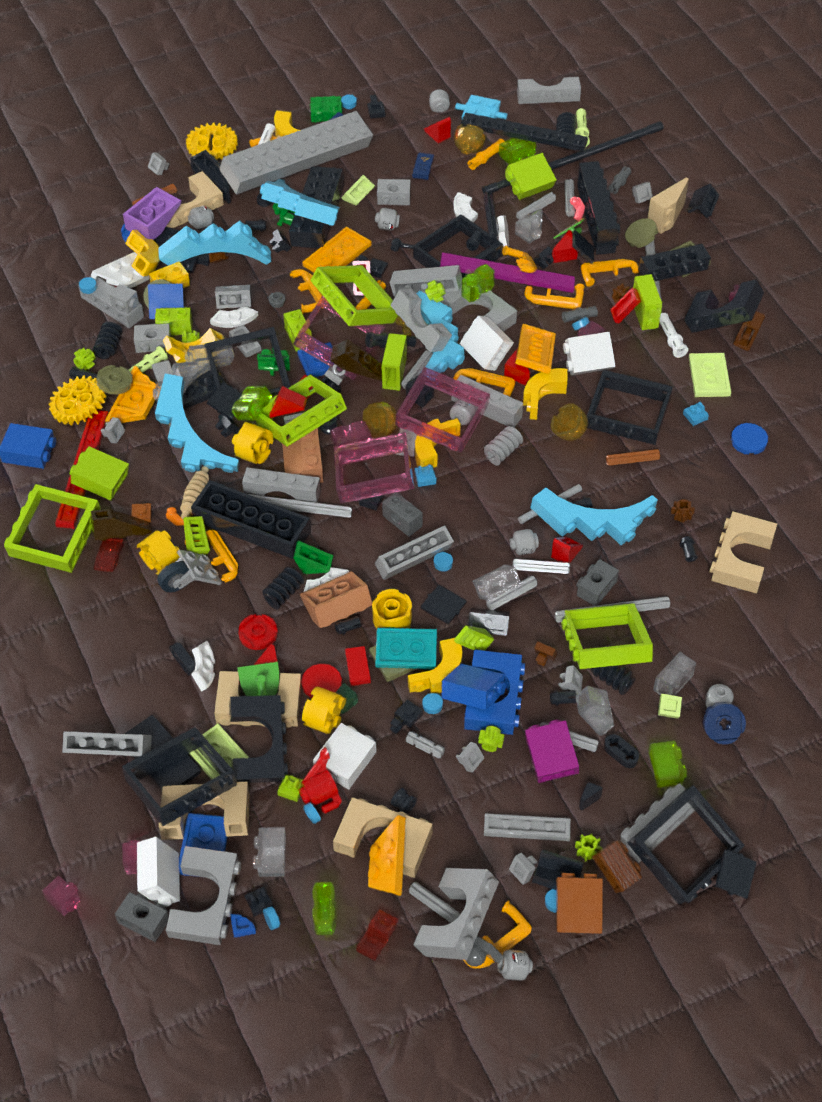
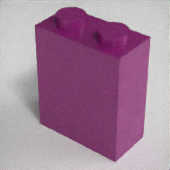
M554 720L544 726L533 725L528 730H525V737L538 783L579 773V765L566 720Z

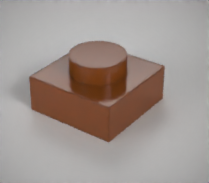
M151 503L132 504V516L151 523Z

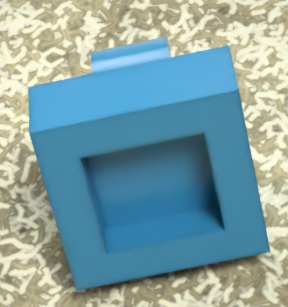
M701 402L691 405L683 411V415L693 426L708 420L709 417Z
M429 464L425 467L419 466L414 468L418 487L436 484L433 465Z

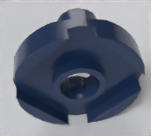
M719 702L706 709V714L703 718V728L710 739L719 744H730L735 742L741 733L743 734L746 720L744 714L736 705L729 702ZM723 718L729 721V724H726V728H722V725H719Z

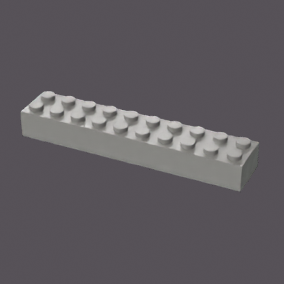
M355 111L223 157L220 171L234 192L239 194L261 186L266 181L272 182L311 168V166L314 167L369 146L373 134L358 112Z

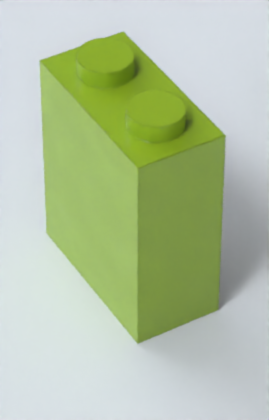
M543 153L508 165L505 171V177L511 183L513 193L517 195L519 200L553 188L556 182V178Z
M652 274L635 276L633 288L637 289L641 302L634 310L641 330L659 328L662 301Z
M391 333L388 335L382 362L383 389L400 391L407 361L406 335Z
M89 446L85 452L80 454L78 463L70 469L71 483L111 501L128 476L129 463Z

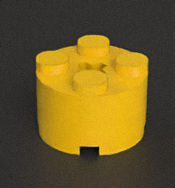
M245 422L239 433L235 434L232 439L235 456L254 464H262L271 452L268 448L270 444H273V433L266 428Z
M165 530L162 532L155 531L137 544V548H141L139 552L140 557L151 570L155 568L158 571L156 572L157 575L166 566L180 558L177 553L179 548L172 544L170 541L171 537Z
M387 589L380 592L372 603L374 626L376 628L410 629L412 602L409 596L405 593H400L396 589Z
M315 687L311 692L314 695L312 700L307 699L303 709L302 721L305 722L303 725L329 734L334 727L337 728L341 723L339 715L345 706L346 698L324 688Z

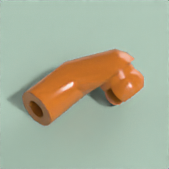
M169 507L166 518L176 526H184V521L177 514L176 508Z

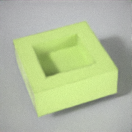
M661 694L658 715L678 719L680 717L682 697Z

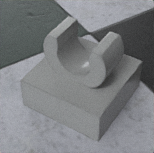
M152 153L148 168L156 175H162L163 170L168 169L169 163H166L167 161L158 153Z
M649 182L633 187L632 193L636 203L652 198Z
M334 364L333 367H329L324 375L339 385L345 377L343 374L346 371H338L337 365Z
M113 417L110 422L105 423V429L100 431L104 437H108L110 443H117L124 434L125 429L119 418Z
M575 666L566 667V673L560 674V678L565 681L564 683H559L562 690H575L576 694L581 693L582 674Z
M470 742L467 747L462 748V753L456 755V758L460 764H463L466 771L473 773L484 759V756L477 744Z
M520 853L515 856L509 870L524 885L530 881L536 869L533 865L537 864L538 861L533 856L526 858Z

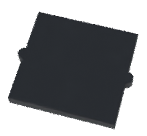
M574 230L572 232V247L592 264L594 262V246Z
M223 382L206 404L217 410V413H221L232 420L248 398L238 392L236 388L234 389Z
M438 585L431 594H428V598L420 606V609L449 625L455 616L460 614V610L467 601Z
M724 850L715 887L727 891L729 895H737L748 899L757 862L744 857L743 854Z

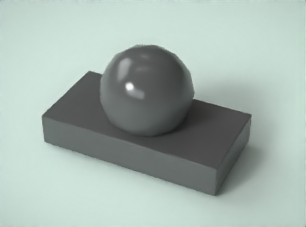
M477 936L466 962L470 966L477 967L485 962L487 956L499 964L504 958L503 955L492 944Z

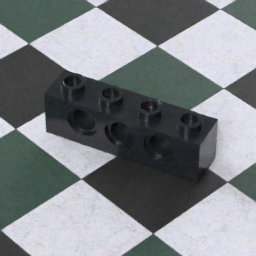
M698 244L643 256L640 258L638 270L642 276L652 274L655 282L708 270L711 257L704 245Z

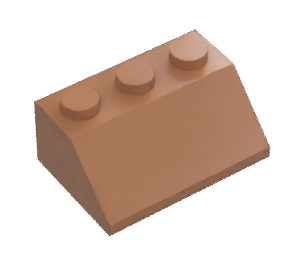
M318 428L288 447L282 444L285 473L320 477V483L323 482Z
M352 571L300 594L310 617L319 628L328 627L335 621L346 619L349 615L364 611L367 607L372 606L367 584Z

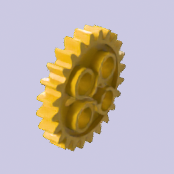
M206 123V126L200 125V128L195 127V131L191 130V134H188L186 139L187 150L189 154H192V157L206 150L216 160L218 158L223 160L224 156L234 154L233 150H236V146H238L235 131H232L231 127L227 128V125L221 127V123L217 126L215 123H212L210 126ZM213 134V138H212V146H213V147H212V150H211V149H210V147H211V135Z
M83 375L81 379L76 376L74 381L69 379L68 384L63 382L64 386L57 387L59 391L53 392L55 397H50L52 402L49 403L51 407L49 410L59 423L63 422L66 425L69 422L72 425L75 421L78 425L80 420L86 422L87 417L92 419L93 413L98 414L97 409L103 408L101 404L105 403L104 398L107 396L97 386V378L93 379L91 376L86 378Z

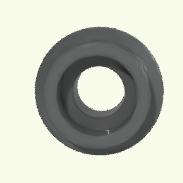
M274 292L269 295L268 301L272 307L280 308L285 303V295L280 292Z

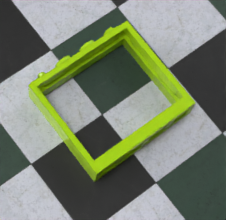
M363 265L317 267L310 280L348 326L394 323L398 316L390 306L393 300ZM353 282L376 309L357 310L334 283Z
M310 374L288 389L304 397H308L316 392L326 398L321 403L282 427L271 420L274 417L270 418L269 416L272 404L277 396L251 412L258 426L270 430L275 439L288 447L345 411L347 407L339 392Z
M35 484L33 490L29 492L25 506L21 508L18 520L13 524L10 536L5 540L4 547L8 555L72 573L92 531L91 511L101 510L99 502L95 499ZM42 498L85 509L63 557L19 545Z
M635 603L564 611L565 619L561 621L562 629L565 630L566 640H569L570 651H573L574 662L577 661L580 669L652 662L653 644ZM628 624L636 644L583 649L576 629Z

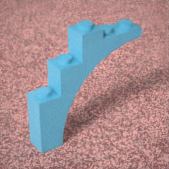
M278 179L275 182L266 181L265 184H262L260 189L261 199L277 203L278 207L295 211V215L332 226L335 225L340 207L301 194L287 186L285 180Z
M238 221L227 231L213 223L200 234L185 226L158 248L159 260L168 266L194 256L214 252L242 254L257 259L266 265L271 262L270 249L258 242L255 237H252L251 228L241 221Z
M418 291L416 294L422 300L421 315L428 325L442 323L452 334L443 351L433 352L428 364L420 372V377L431 383L447 367L454 369L463 363L465 358L464 347L457 344L459 339L458 328L451 324L453 320L452 308L441 302L430 301L427 294Z
M165 373L155 416L156 420L162 424L171 423L168 435L169 444L176 448L184 447L181 459L182 468L188 472L201 471V467L204 465L209 469L221 468L228 473L238 472L239 459L226 456L212 449L191 428L183 409V377Z
M545 488L532 498L531 509L562 537L578 528L591 541L596 537L600 538L606 532L622 545L626 541L630 542L635 537L636 527L642 523L645 517H650L655 513L658 499L652 495L644 501L629 507L593 509L570 503L554 494L548 488Z

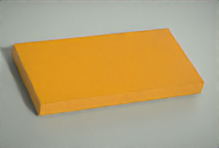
M346 226L325 243L323 247L305 259L302 264L313 273L317 267L347 266L371 246V241Z
M523 324L515 364L549 374L552 366L556 334Z

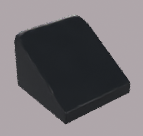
M588 782L580 799V810L583 811L602 797L603 788Z

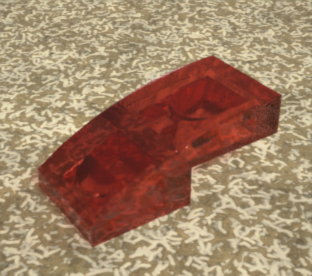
M109 538L102 541L94 564V570L114 571L118 564V555L123 548V539Z
M379 909L369 923L367 932L358 943L356 951L376 961L391 937L399 919Z

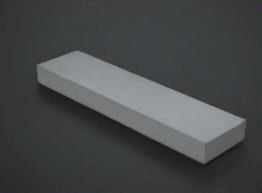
M485 813L484 836L570 841V818Z

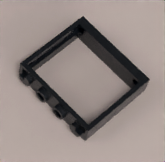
M460 214L420 242H417L413 246V258L426 268L440 267V262L428 253L460 231L468 237H471L475 230L482 232L483 237L479 245L484 247L485 250L475 256V259L495 262L503 256V244L497 239H490L486 231ZM461 273L462 279L468 275H470L471 277L475 276L472 274Z
M274 327L204 344L215 390L219 388L220 381L212 352L268 338L282 386L285 388L291 387ZM282 387L246 395L248 400L243 406L253 404V401L260 399V401L271 399L270 396L278 395Z
M603 370L586 417L585 428L656 445L671 400L673 386ZM605 388L663 402L655 428L650 429L597 416L596 412Z
M196 727L122 766L125 781L162 826L175 821L177 818L193 811L195 808L211 801L213 798L237 785L234 770ZM198 749L219 773V776L169 804L160 807L139 780Z
M694 785L685 789L627 842L678 905L684 902L690 903L698 896L696 892L700 888L703 890L713 882L711 878L715 874L718 876L723 857L722 853L683 891L644 844L652 834L687 802L726 846L727 850L740 854L739 851L745 846Z

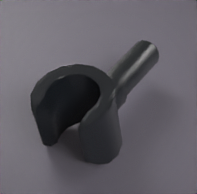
M395 238L391 243L390 249L396 252L400 247L413 249L414 245L404 244L400 239Z

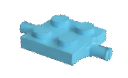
M471 95L465 105L456 103L455 109L464 111L462 119L465 113L495 119H507V113L499 112L501 105L499 100Z

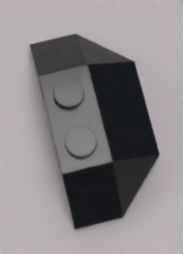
M206 150L191 157L192 171L195 174L203 171L222 192L223 200L228 204L231 203L234 190L220 171L221 163Z

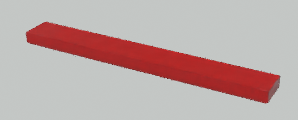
M97 410L98 414L93 413L92 419L88 417L73 465L78 463L80 454L85 452L89 446L99 450L103 437L100 430L106 427L105 419L109 414L108 411ZM70 475L65 492L84 497L86 490L72 484ZM61 503L55 521L56 527L75 529L81 508Z

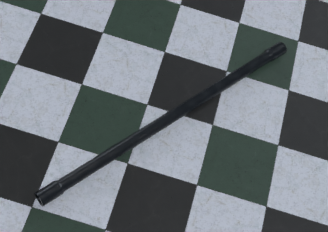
M659 121L650 124L645 128L585 149L584 152L579 151L548 164L551 170L557 169L640 137L662 131L664 129L663 123ZM507 179L482 186V192L484 195L486 192L494 193L511 186V183Z

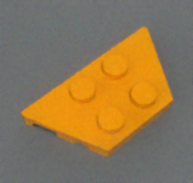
M134 366L131 371L132 386L130 390L118 395L105 422H110L113 417L119 418L121 423L146 419L160 389L137 366Z
M401 815L395 817L371 846L368 871V887L398 896L402 895L406 818Z

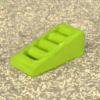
M184 517L187 551L207 555L210 548L203 517ZM198 524V527H191L190 525Z
M466 625L454 641L472 650L485 651L494 641V638L486 629Z

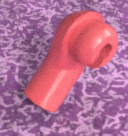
M574 196L570 199V204L576 210L574 219L579 221L583 217L585 204L579 197Z

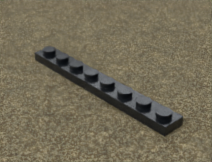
M465 113L461 121L462 128L584 152L588 137L472 113Z

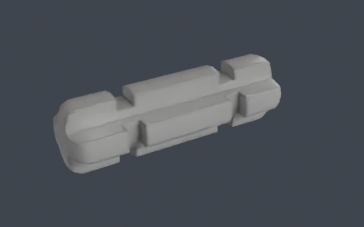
M410 731L406 737L407 743L411 745L416 744L415 747L429 754L433 753V756L441 758L444 754V747L438 744L435 745V742L423 736L418 737V734Z

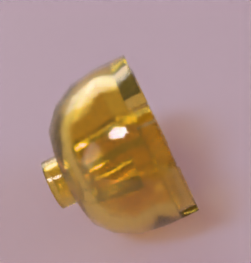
M467 124L466 127H462V125H459L456 128L454 142L463 154H474L483 148L487 135L485 134L484 136L483 130L477 126Z
M375 402L369 404L364 409L363 423L365 428H369L371 431L369 434L372 437L382 439L395 431L398 426V416L392 405L386 402Z
M573 403L566 404L559 409L560 413L557 417L553 416L551 430L557 437L565 441H574L585 433L588 419L580 407Z

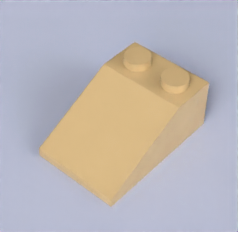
M687 177L650 199L648 219L656 223L660 234L673 227L685 204L689 181Z

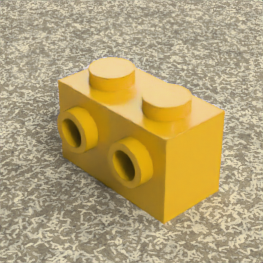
M179 261L149 273L150 283L154 280L162 279L169 281L171 284L183 283V288L190 286L188 272Z

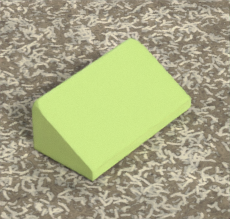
M363 175L342 196V199L357 205L375 185Z

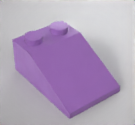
M156 187L123 213L125 228L130 232L136 229L145 238L154 240L163 232L180 206L181 200Z

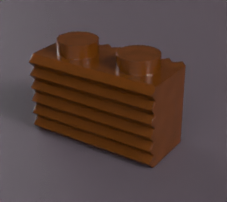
M756 311L751 321L743 322L733 344L749 351L765 315Z
M618 840L611 842L592 856L615 893L625 891L642 878L639 873L641 872L639 865L630 859L627 847Z

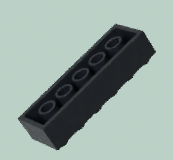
M599 161L579 163L577 182L579 197L585 204L584 215L596 255L615 253L616 246L619 245L618 234L620 233V224L617 223V214L613 211L614 205L613 201H610V190H607V180L603 178L604 171L603 168H600Z
M311 166L302 194L338 206L345 184L343 169ZM294 215L289 229L291 246L323 247L331 225Z
M209 480L191 506L193 517L202 516L204 525L291 559L294 557L297 542L304 543L311 533L309 517Z

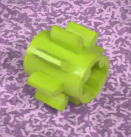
M435 280L427 283L428 288L425 289L428 299L430 301L434 300L436 303L444 300L443 295L446 294L443 284L441 282L437 283Z
M82 348L74 353L76 357L73 361L79 369L84 368V370H87L95 365L93 361L96 358L90 349L85 350Z
M488 726L486 730H480L478 743L482 744L481 747L485 751L495 752L497 747L502 748L504 734H501L499 728Z
M592 833L587 836L581 835V842L576 841L575 848L578 849L577 857L581 856L585 862L593 859L592 856L602 849L599 846L600 839L593 837Z

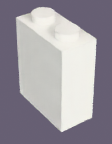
M478 315L469 330L464 334L460 345L484 369L495 371L514 342L489 317Z
M610 332L571 337L566 339L563 344L564 353L568 357L566 367L567 371H570V375L609 370L615 367Z
M343 723L337 727L322 747V749L326 747L330 755L326 769L330 772L334 782L347 789L351 788L376 753V742L372 737L364 736L357 732L354 727L346 726ZM321 750L313 759V764L319 759Z
M157 837L137 843L138 892L154 903L161 904L164 907L180 901L179 853Z

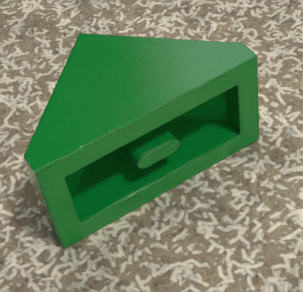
M298 541L293 559L303 574L328 573L331 568L333 555Z

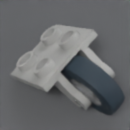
M180 549L177 551L180 558L162 569L157 578L161 589L169 593L183 589L194 580L217 585L222 584L218 572L213 568L210 559L206 555Z

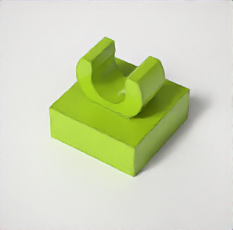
M193 330V333H187L186 331L182 333L183 343H190L200 339V333H197L195 330Z
M290 775L284 776L277 791L278 796L298 802L300 797L298 789L302 788L301 782L303 780Z

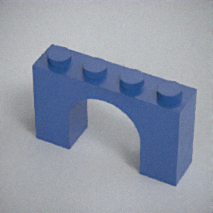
M474 650L472 666L504 674V683H506L509 693L502 701L493 703L486 710L466 705L464 729L480 731L486 730L488 726H495L501 730L502 734L513 735L514 727H518L519 715H516V709L520 710L521 697H518V692H522L523 680H520V675H524L525 663H522V655Z

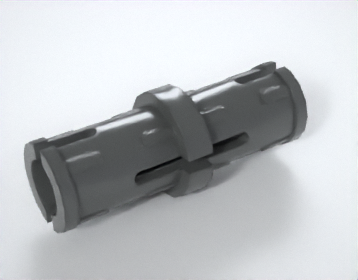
M624 166L619 174L615 175L614 181L608 187L611 193L614 191V194H616L621 186L625 185L626 179L631 174L629 167L626 169V166Z
M595 306L587 308L578 307L576 310L562 312V320L566 323L580 320L584 317H596L598 311Z

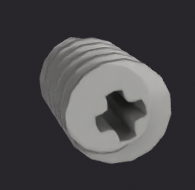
M510 426L505 427L503 431L484 447L485 456L492 464L498 466L501 461L506 459L505 457H508L515 448H518L519 444L523 443V437L517 429Z

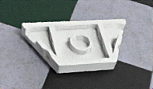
M135 252L93 270L91 274L92 278L96 279L99 276L107 279L106 283L116 286L121 284L128 288H133L149 280V276L143 277L132 267L137 256Z

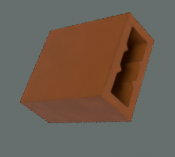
M562 873V877L556 878V932L602 934L603 879H597V874H584V878H575L574 873Z

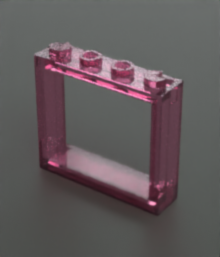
M322 295L297 334L293 345L333 367L334 363L330 361L332 348L306 334V331L322 307L342 318ZM379 324L355 326L365 333L373 332L374 334H380L384 330V327ZM367 347L365 352L370 354L373 348ZM337 366V370L342 371V369ZM349 371L344 373V375L352 380L357 376V374Z
M424 367L396 413L395 425L414 432L418 436L428 438L434 443L442 444L451 450L462 453L488 407L490 394ZM424 385L479 407L462 438L407 416Z
M406 432L334 447L336 490L341 504L414 489L410 445ZM404 452L406 473L345 485L344 464Z

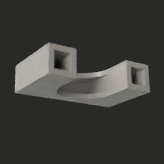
M470 275L463 278L459 291L446 292L443 295L444 300L440 301L452 308V315L467 305L479 304L485 306L490 312L484 317H489L503 332L516 323L517 310Z
M185 846L180 866L182 873L213 880L220 888L219 896L215 904L203 912L171 909L166 927L167 935L169 938L221 945L222 938L227 936L228 925H225L226 918L231 916L232 904L230 899L231 895L235 896L237 883L234 880L235 875L240 874L241 862L238 861L237 853Z
M446 868L438 887L450 899L466 900L465 908L461 915L448 925H422L413 945L425 957L467 960L499 881L488 869Z

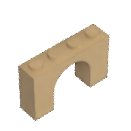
M203 171L188 177L190 190L197 198L189 203L180 204L166 227L175 228L188 222V216L192 208L206 206L212 211L224 205L222 192Z
M732 511L731 518H726L724 529H726V533L722 532L719 543L722 546L717 547L714 558H718L717 562L713 561L710 572L713 573L711 581L757 594L764 567L739 560L734 556L731 548L738 544L747 543L770 549L777 523Z
M220 671L215 705L216 724L225 726L230 724H240L243 726L262 725L254 721L230 722V697L240 696L241 693L238 672ZM280 673L278 695H281V702L285 703V714H281L282 722H285L287 728L298 726L302 689L301 674Z
M236 782L237 785L202 804L216 805L224 810L226 836L248 835L250 802L248 782ZM203 784L163 786L161 807ZM188 813L165 826L159 823L161 839H183L185 819Z
M352 798L333 840L334 851L354 858L363 836L369 830L376 827H388L396 816L401 815L406 818L403 874L415 878L432 836V824L422 818L410 817L404 812L389 810L383 805L377 806L370 804L364 799Z

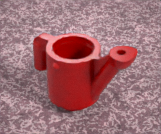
M326 747L321 750L319 759L301 782L302 788L298 789L305 804L310 802L313 806H316L332 798L333 801L321 806L324 814L338 808L341 804L337 786L330 772L326 769L327 761L330 759Z

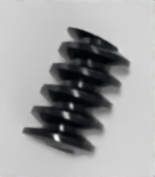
M571 112L560 114L556 121V131L575 134L576 116Z
M104 322L92 349L95 356L100 359H108L115 354L123 332L121 326L113 322Z
M286 567L283 572L279 573L278 577L274 578L272 583H269L267 588H264L262 591L263 597L269 606L278 610L280 605L285 603L284 599L288 600L290 598L289 594L293 595L295 593L294 589L298 590L300 584H304V579L298 571Z
M619 665L591 668V672H593L595 677L599 676V679L606 681L608 686L612 685L613 690H619L620 695L626 694L636 678H631L632 671L625 674V666L621 669H618Z

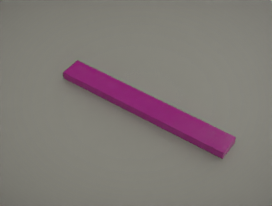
M443 252L441 255L440 267L459 265L461 273L571 293L574 291V276L536 270L534 273H526L520 271L519 266Z

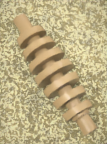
M205 466L201 468V471H197L185 489L180 507L182 519L192 515L191 506L209 482V475L207 474L209 469Z

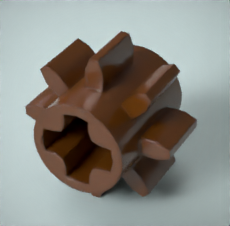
M620 284L613 289L614 293L611 297L615 304L631 289L630 286L624 287V284Z
M681 499L678 502L674 501L670 514H675L674 520L684 523L687 520H692L695 507H691V501Z

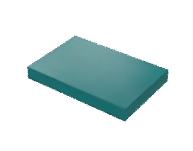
M377 628L376 668L435 669L437 629Z

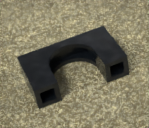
M757 279L743 282L735 297L728 304L718 309L719 301L712 290L699 292L696 294L684 321L692 333L751 321L764 291Z
M281 695L230 697V722L254 721L261 723L269 730L272 737V747L263 756L232 759L231 768L234 770L236 782H282L284 776L288 775V765L284 763L283 755L287 754V744L283 742L282 734H286V724L282 722L281 714H285V703L281 702Z

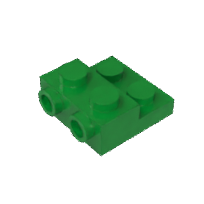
M341 96L310 97L311 122H326L338 112L342 113Z

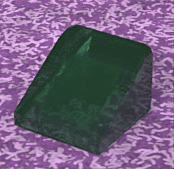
M345 683L335 692L346 698L345 706L341 710L342 714H345L358 703V695Z

